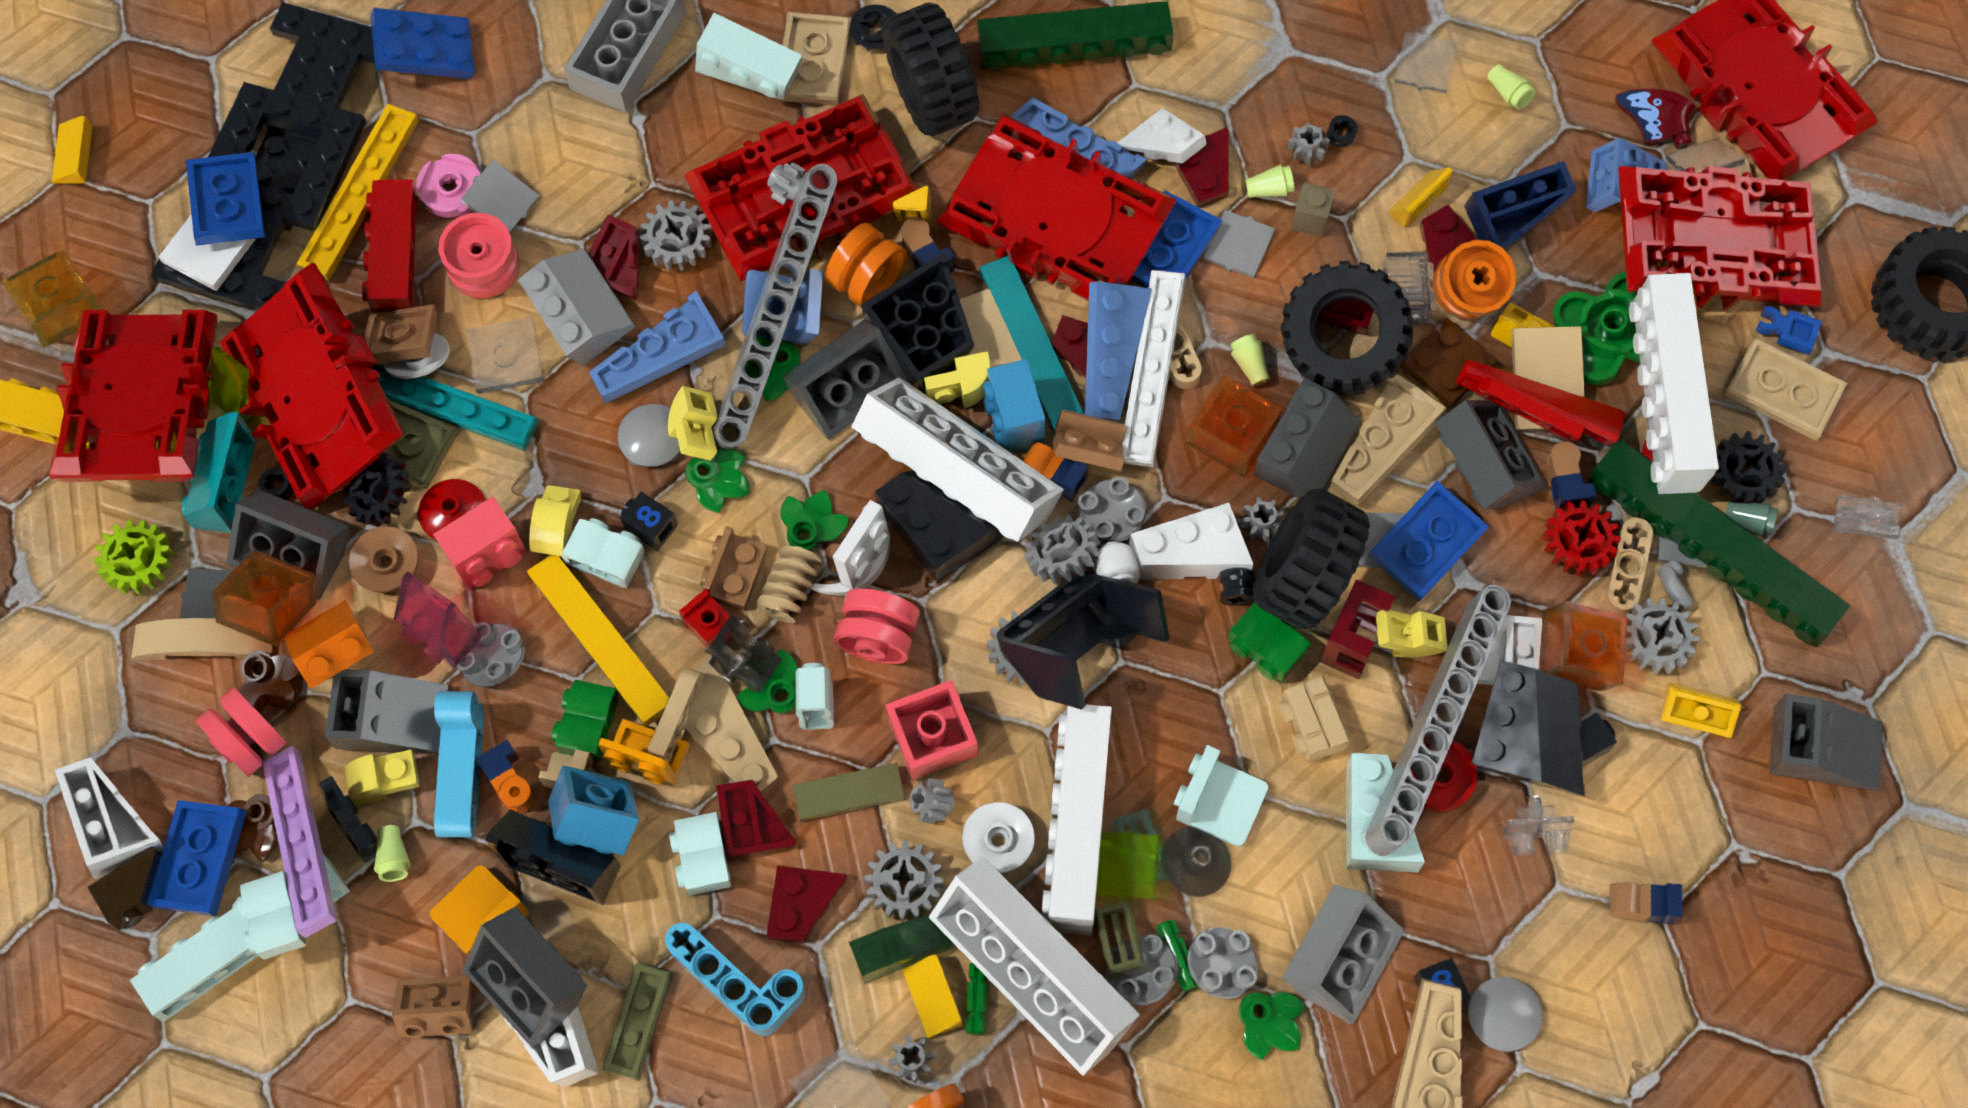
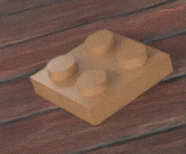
M434 305L369 314L364 338L378 365L430 357L438 316Z

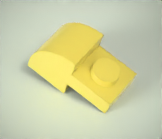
M988 351L954 358L955 371L924 377L926 395L939 404L949 403L956 397H962L964 408L978 403L985 396L982 383L987 382V369L990 368Z
M682 386L676 394L669 412L668 436L678 439L681 454L709 461L716 455L717 449L711 427L718 419L712 393Z
M551 485L546 486L542 498L536 499L532 512L529 534L530 552L562 556L561 554L573 533L572 522L581 501L580 490Z
M1393 610L1376 612L1379 646L1392 649L1393 656L1404 658L1425 657L1447 651L1444 617L1422 611L1411 615Z
M411 749L381 757L369 754L351 761L345 767L348 794L355 806L388 799L387 794L420 787L415 755Z

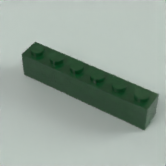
M1169 1L977 19L981 70H1002L1006 67L1014 66L1033 67L1037 64L1045 63L1065 64L1076 60L1096 61L1101 58L1117 56L1128 58L1132 55L1148 53L1159 55L1172 51L1173 27Z

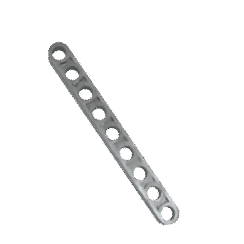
M815 165L801 179L718 411V419L712 428L715 444L721 449L735 448L741 445L747 438L837 185L836 172L829 165ZM813 174L821 175L825 179V189H818L814 186L812 182ZM802 205H808L814 210L815 218L813 221L806 220L802 216ZM791 236H797L803 241L804 249L802 252L792 249L790 246ZM780 267L788 268L792 272L793 280L791 283L788 284L781 281L778 274ZM770 298L780 302L782 307L780 315H774L768 310L767 302ZM758 330H765L770 335L771 341L768 347L761 346L757 342L756 333ZM747 361H753L758 365L759 375L757 378H751L745 373L744 368ZM739 392L747 397L748 407L746 410H739L734 405L733 397L735 393ZM725 424H730L736 429L737 438L734 442H728L723 438L722 428Z
M1499 585L1485 587L1466 605L1366 831V844L1374 854L1386 856L1406 844L1411 838L1511 604L1510 596ZM1424 742L1428 744L1430 750L1425 746ZM1411 771H1413L1416 774L1417 779L1413 777ZM1398 800L1402 802L1405 810L1399 805ZM1385 830L1390 833L1392 840L1387 837Z

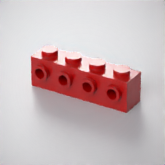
M412 179L372 180V193H367L366 207L367 211L371 212L370 222H365L366 242H369V251L363 254V265L365 272H368V279L362 282L363 301H368L372 313L413 308L418 195Z

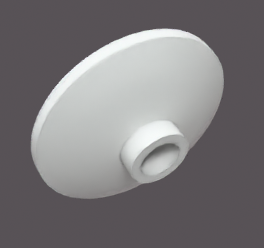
M434 333L430 357L419 360L390 362L384 364V368L391 376L401 379H412L427 375L438 369L447 360L450 353L449 344L443 336Z
M1002 802L989 803L976 809L967 819L962 834L963 847L969 860L974 863L984 856L1000 874L1011 872L1022 866L1032 853L1035 839L1034 829L1027 815L1019 808ZM995 836H1002L1005 839L1004 845L1000 847L994 846L991 841Z

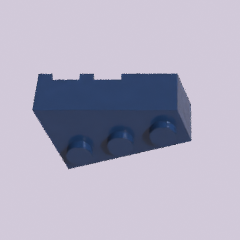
M1562 161L1475 191L1464 207L1478 240L1491 241L1507 251L1562 208L1575 194L1577 189L1565 162Z

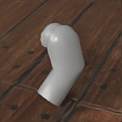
M1670 560L1667 564H1661L1658 569V576L1673 604L1675 602L1679 603L1678 611H1681L1694 602L1678 578L1683 574L1681 564L1676 560Z

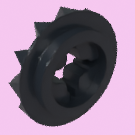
M878 4L868 5L859 9L850 21V34L855 40L856 45L864 46L867 51L870 49L882 51L884 48V40L881 33L882 25L886 19L896 15V13L889 7ZM880 20L881 30H878L876 34L871 36L870 28H874L875 24Z

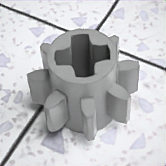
M1307 122L1301 129L1293 128V138L1288 140L1287 149L1294 150V161L1300 160L1309 166L1316 158L1320 161L1323 160L1324 150L1328 149L1330 141L1328 138H1322L1323 127L1318 128Z
M794 162L790 165L786 163L784 166L781 164L776 166L767 182V185L771 187L770 190L773 191L771 198L783 205L786 204L788 199L794 201L806 170Z
M1257 497L1256 504L1253 507L1249 505L1244 506L1243 514L1247 517L1241 520L1240 526L1241 528H1248L1250 540L1254 537L1263 538L1266 543L1268 542L1269 535L1272 532L1276 534L1280 524L1277 522L1283 520L1284 512L1276 511L1274 507L1275 500L1269 503Z
M929 778L928 782L920 781L919 785L913 788L910 794V807L914 814L920 815V822L935 824L936 820L944 821L945 817L952 812L954 808V795L951 792V788L944 787V780Z
M908 1034L906 1035V1043L903 1045L892 1044L897 1057L889 1059L888 1063L889 1066L899 1065L900 1069L897 1072L898 1080L902 1079L906 1074L912 1077L914 1083H917V1075L922 1071L925 1074H931V1069L926 1065V1061L934 1059L935 1056L934 1052H924L923 1049L926 1046L925 1038L916 1043L912 1042ZM915 1051L918 1052L917 1055L920 1063L918 1065L910 1063L909 1066H905L906 1062L903 1055L905 1053L913 1055Z

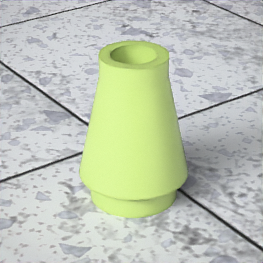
M1501 64L1493 67L1487 76V79L1494 85L1509 107H1515L1518 110L1522 109L1530 103L1535 95V89L1532 87L1531 81L1504 68Z
M1280 164L1256 176L1245 179L1249 198L1288 196L1287 193L1295 191L1290 165L1282 167Z
M1250 334L1231 343L1233 350L1231 355L1249 379L1252 387L1261 385L1271 379L1267 370L1262 340H1257L1255 334Z
M386 825L378 829L374 871L378 873V877L382 881L394 882L402 880L408 876V869L411 867V863L400 835V828L396 825Z

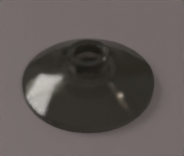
M1185 827L1175 831L1165 841L1161 850L1160 862L1164 876L1176 890L1192 897L1212 895L1221 889L1229 878L1231 858L1226 845L1222 840L1198 828ZM1194 853H1200L1204 857L1205 862H1198L1194 857Z

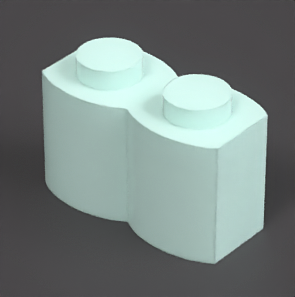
M591 518L590 521L579 519L561 554L564 563L619 587L628 588L645 553L643 545L639 543L640 539L627 531H622L621 534L608 530L609 526L598 519Z
M820 663L804 664L802 668H798L795 672L796 716L799 718V726L804 730L831 729L834 726L831 671Z
M717 812L675 820V831L669 832L673 853H680L681 865L675 866L679 888L685 887L688 895L692 896L732 887L722 829Z
M284 871L240 885L241 896L237 897V906L241 916L248 918L249 930L245 931V940L251 953L256 952L258 956L265 960L307 945L306 938L296 930Z

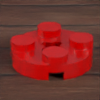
M1452 741L1440 770L1446 768L1449 771L1447 775L1449 782L1444 783L1443 781L1437 782L1435 780L1424 807L1432 809L1437 813H1444L1447 810H1453L1462 806L1471 797L1477 785V767L1472 764L1473 756L1458 742ZM1424 742L1425 746L1430 750L1428 744ZM1411 771L1413 777L1417 779L1416 774L1413 771Z

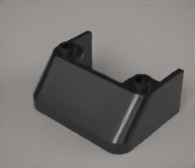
M1084 573L1083 576L1075 574L1070 582L1065 580L1001 628L996 635L1000 651L1037 697L1080 710L1086 705L1076 660L1098 643L1120 648L1126 646L1137 635L1164 642L1170 639L1161 590L1094 573Z

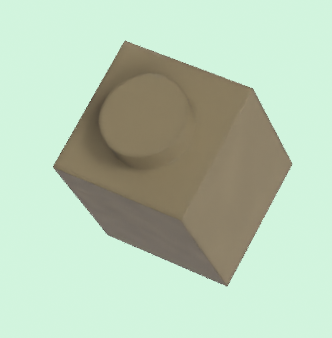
M1303 182L1291 229L1323 237L1335 190Z

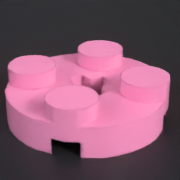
M445 154L441 156L442 159L434 163L429 161L422 167L417 177L416 187L425 209L436 216L444 218L460 217L472 213V210L460 201L474 183V177L481 175L471 159L459 154ZM452 180L456 181L457 187L452 191H446L442 187L444 184H450Z

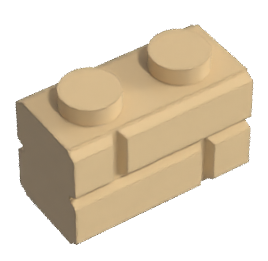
M1321 676L1284 690L1279 708L1286 723L1291 721L1296 734L1292 735V740L1299 755L1305 754L1307 762L1311 763L1348 749L1351 740L1325 677Z

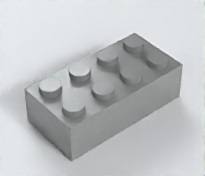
M606 0L564 68L570 90L627 114L686 14L684 0Z

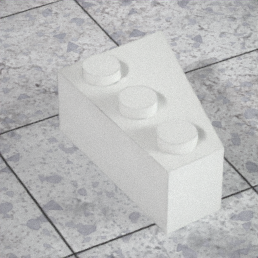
M1229 503L1130 535L1129 546L1135 552L1141 570L1140 579H1184V577L1217 579L1219 573L1227 569L1243 568L1252 571L1253 568L1252 559Z
M91 757L55 769L86 866L94 879L109 874L150 847L155 848L162 854L163 846L160 840L143 822L133 807L123 798L118 789Z
M578 1006L534 1049L514 1029L525 1044L524 1047L550 1083L567 1087L599 1073ZM504 1018L509 1027L513 1028L511 1024Z

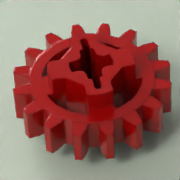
M1582 500L1578 508H1575L1572 502H1568L1564 511L1558 507L1552 515L1553 518L1549 517L1545 527L1548 530H1545L1542 540L1549 543L1544 551L1545 553L1554 552L1553 565L1560 561L1564 563L1563 572L1566 573L1573 567L1576 568L1577 576H1581L1584 569L1587 568L1589 573L1594 575L1599 569L1598 565L1605 569L1611 562L1610 559H1614L1618 550L1615 547L1621 541V537L1613 534L1619 526L1617 523L1609 524L1607 522L1611 516L1610 512L1603 515L1598 513L1600 505L1596 504L1591 510L1587 509L1586 501ZM1585 530L1584 541L1578 547V537Z

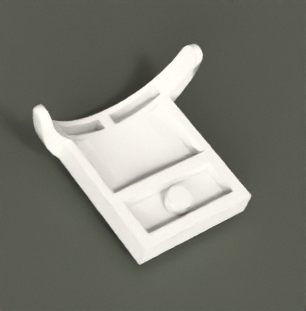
M870 500L862 508V513L833 555L841 583H813L811 588L813 591L827 595L845 596L846 592L851 589H866L878 578L888 561L891 550L890 534L881 505Z

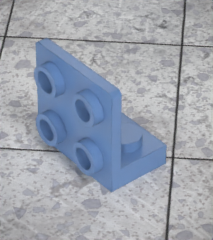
M1621 137L1592 150L1585 208L1597 212L1617 202L1621 203L1618 174L1620 166L1667 170V163Z
M809 269L805 273L781 342L806 346L819 335L823 271ZM749 270L746 273L743 335H746L768 274L766 272ZM779 275V278L784 283L789 284L793 280V277ZM773 298L768 300V310L774 315H780L782 310L780 302ZM765 330L757 331L756 337L771 340L770 335Z

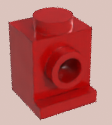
M706 589L679 610L683 623L709 651L716 646L721 647L725 645L734 635L733 631L736 630L734 620L712 598ZM711 615L715 617L713 622L704 623Z

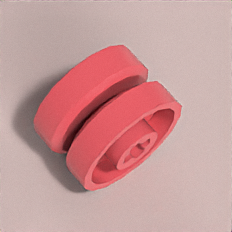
M469 213L457 217L446 226L440 236L439 255L452 285L460 293L472 298L488 299L502 294L514 283L519 274L520 259L507 226L497 217L487 213Z
M859 588L846 592L841 608L842 615L845 618L837 623L833 637L834 644L841 650L865 660L885 664H901L906 662L912 646V639L908 635L916 631L920 616L919 609L902 597L879 590Z
M233 686L219 698L220 705L232 717L231 719L226 721L216 710L208 708L195 722L210 737L208 741L229 763L233 761L250 777L263 765L262 758L251 747L254 742L267 754L272 755L279 751L287 742Z

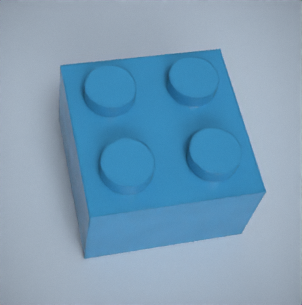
M1024 359L988 368L987 382L982 383L985 394L983 396V403L987 416L992 415L994 425L992 426V434L995 443L1000 446L1002 445L1004 449L1013 455L1029 451L1034 442L1045 444V416L1028 360Z
M562 765L548 800L554 839L569 846L581 845L594 848L603 854L615 853L624 855L639 821L631 782Z

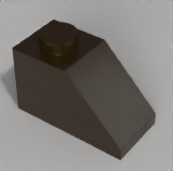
M153 847L148 848L87 887L106 921L118 930L128 929L137 925L143 920V915L152 910V907L146 905L161 857V853Z

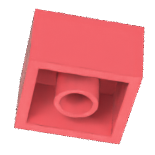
M493 496L433 534L446 558L468 590L487 584L495 573L503 568L515 566L521 561L522 556L527 554L515 527Z
M952 680L885 705L887 719L912 781L978 756L977 740Z

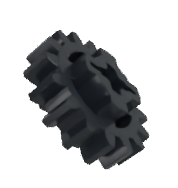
M1746 431L1742 439H1740L1737 433H1733L1728 441L1723 439L1717 446L1718 449H1716L1719 469L1711 480L1712 484L1722 485L1719 494L1724 495L1729 492L1732 494L1731 502L1733 503L1738 498H1743L1744 503H1751L1753 498H1755L1757 503H1763L1767 496L1772 499L1778 492V488L1785 482L1786 479L1782 476L1787 470L1786 465L1779 464L1784 454H1775L1773 452L1776 443L1764 444V435L1762 434L1756 440L1752 439L1750 431ZM1752 464H1754L1753 468H1750L1749 470L1746 469L1743 473H1740L1746 467L1749 468Z
M386 452L381 453L378 459L351 480L350 485L343 488V491L349 492V496L344 500V504L351 506L348 514L356 517V521L379 527L381 522L391 523V514L397 516L401 514L398 506L400 503L407 504L408 502L403 496L404 492L411 490L410 486L405 485V481L411 475L403 471L406 463L399 461V457Z

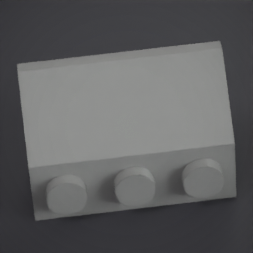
M585 249L543 259L518 279L565 355L582 366H585L636 327Z
M1334 885L1282 979L1302 997L1347 1023L1354 1024L1404 930L1366 893Z

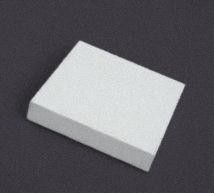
M190 215L159 255V259L171 268L217 291L255 239L196 246L192 215Z

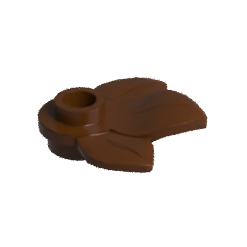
M260 650L248 654L241 664V672L245 678L240 691L243 697L259 713L267 703L279 709H292L295 703L296 692L290 680H293L300 674L292 658L284 654L272 656L269 652ZM261 662L264 665L262 674L258 672V666Z
M257 794L248 801L235 800L227 806L241 808L247 812L234 855L250 848L259 861H266L271 855L278 839L269 796ZM261 807V814L257 818V811Z

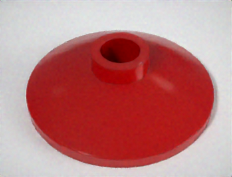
M461 479L441 481L432 486L420 501L418 508L420 525L424 532L436 541L434 533L486 500L482 492L468 481ZM456 503L453 510H444L447 504Z

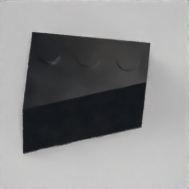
M945 252L861 305L864 321L880 329L908 381L913 387L926 394L924 377L955 371L954 358L967 356L974 348L973 339Z
M914 470L902 472L875 491L876 503L882 506L885 518L936 583H939L1005 537L999 532L997 527L987 520L973 515L971 509L961 502L947 497L942 489L932 482L918 477Z
M1500 660L1472 764L1483 771L1585 797L1582 770L1583 751L1581 750L1579 684L1535 668Z
M512 809L499 820L484 839L505 867L601 905L604 904L621 867L617 858L614 857L615 853L603 854L590 847L565 845L559 840L554 839L553 829L547 824L529 818Z

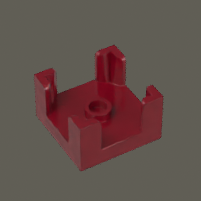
M1356 579L1328 639L1320 663L1359 680L1365 667L1363 662L1367 661L1374 643L1367 638L1357 635L1356 632L1360 626L1377 634L1376 612L1380 611L1362 602L1388 612L1396 596Z

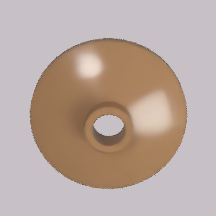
M389 526L377 527L362 534L353 544L349 554V569L355 581L363 588L379 593L394 591L405 585L414 575L419 562L418 549L413 539L403 530ZM387 559L392 560V564L389 567H381L383 561Z

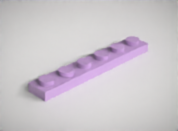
M291 746L262 763L296 930L306 938L336 922L337 917L301 752L294 746Z

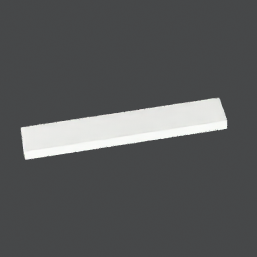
M1151 271L1149 288H1152L1139 340L1125 421L1126 432L1121 445L1125 458L1123 464L1154 467L1186 280L1185 273Z

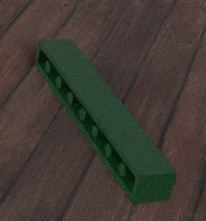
M1618 439L1598 463L1588 479L1590 483H1593L1594 489L1601 495L1609 496L1618 502L1628 515L1646 520L1651 525L1654 534L1662 538L1668 537L1678 544V549L1683 555L1702 561L1707 565V571L1713 577L1729 583L1742 598L1755 602L1764 609L1767 616L1772 620L1782 622L1794 631L1798 639L1817 648L1846 613L1850 605L1697 494H1658L1657 483H1653L1651 479L1652 462L1621 439Z

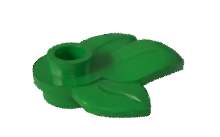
M756 338L757 342L765 347H768L771 341L769 339ZM780 342L762 393L766 402L779 398L788 390V386L782 376L800 364V353L791 343ZM787 353V361L783 363L778 362L779 355ZM747 361L744 368L745 373L751 378H757L759 375L758 365L753 361Z
M719 449L711 461L694 457L688 462L685 469L686 479L690 485L696 488L697 500L704 508L719 513L722 509L724 498H741L750 494L749 483L743 473L739 471L746 459L740 452L730 449ZM705 467L709 474L702 476L698 473L697 468Z
M824 490L812 495L803 504L794 497L787 496L780 509L781 520L788 528L787 540L789 545L802 547L810 551L815 549L820 542H832L839 538L847 528L849 518L845 515L832 514L831 501L828 493ZM803 532L810 534V538L804 541L800 540L798 536Z
M779 649L770 665L756 661H744L742 672L748 688L736 696L738 702L744 708L753 712L767 709L776 713L792 711L796 707L795 672L798 669L792 656L785 650ZM781 692L789 695L787 700L783 702L776 700L777 694Z
M1282 991L1270 996L1258 992L1246 995L1241 1000L1238 1008L1239 1018L1245 1025L1243 1042L1246 1049L1259 1060L1266 1056L1271 1046L1282 1051L1298 1050L1300 1048L1301 1036L1299 1028L1293 1020L1305 1010L1304 1004L1297 997ZM1256 1004L1260 1005L1263 1009V1014L1260 1018H1257L1253 1013V1008Z

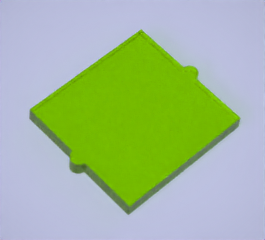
M212 347L210 369H208V372H211L212 381H209L208 384L211 392L210 400L226 413H239L244 420L245 414H241L239 410L246 405V400L249 398L247 393L249 370L220 347Z
M1127 830L1126 833L1101 832L1096 895L1120 897L1123 901L1129 900V898L1155 899L1160 836L1134 834L1131 830Z

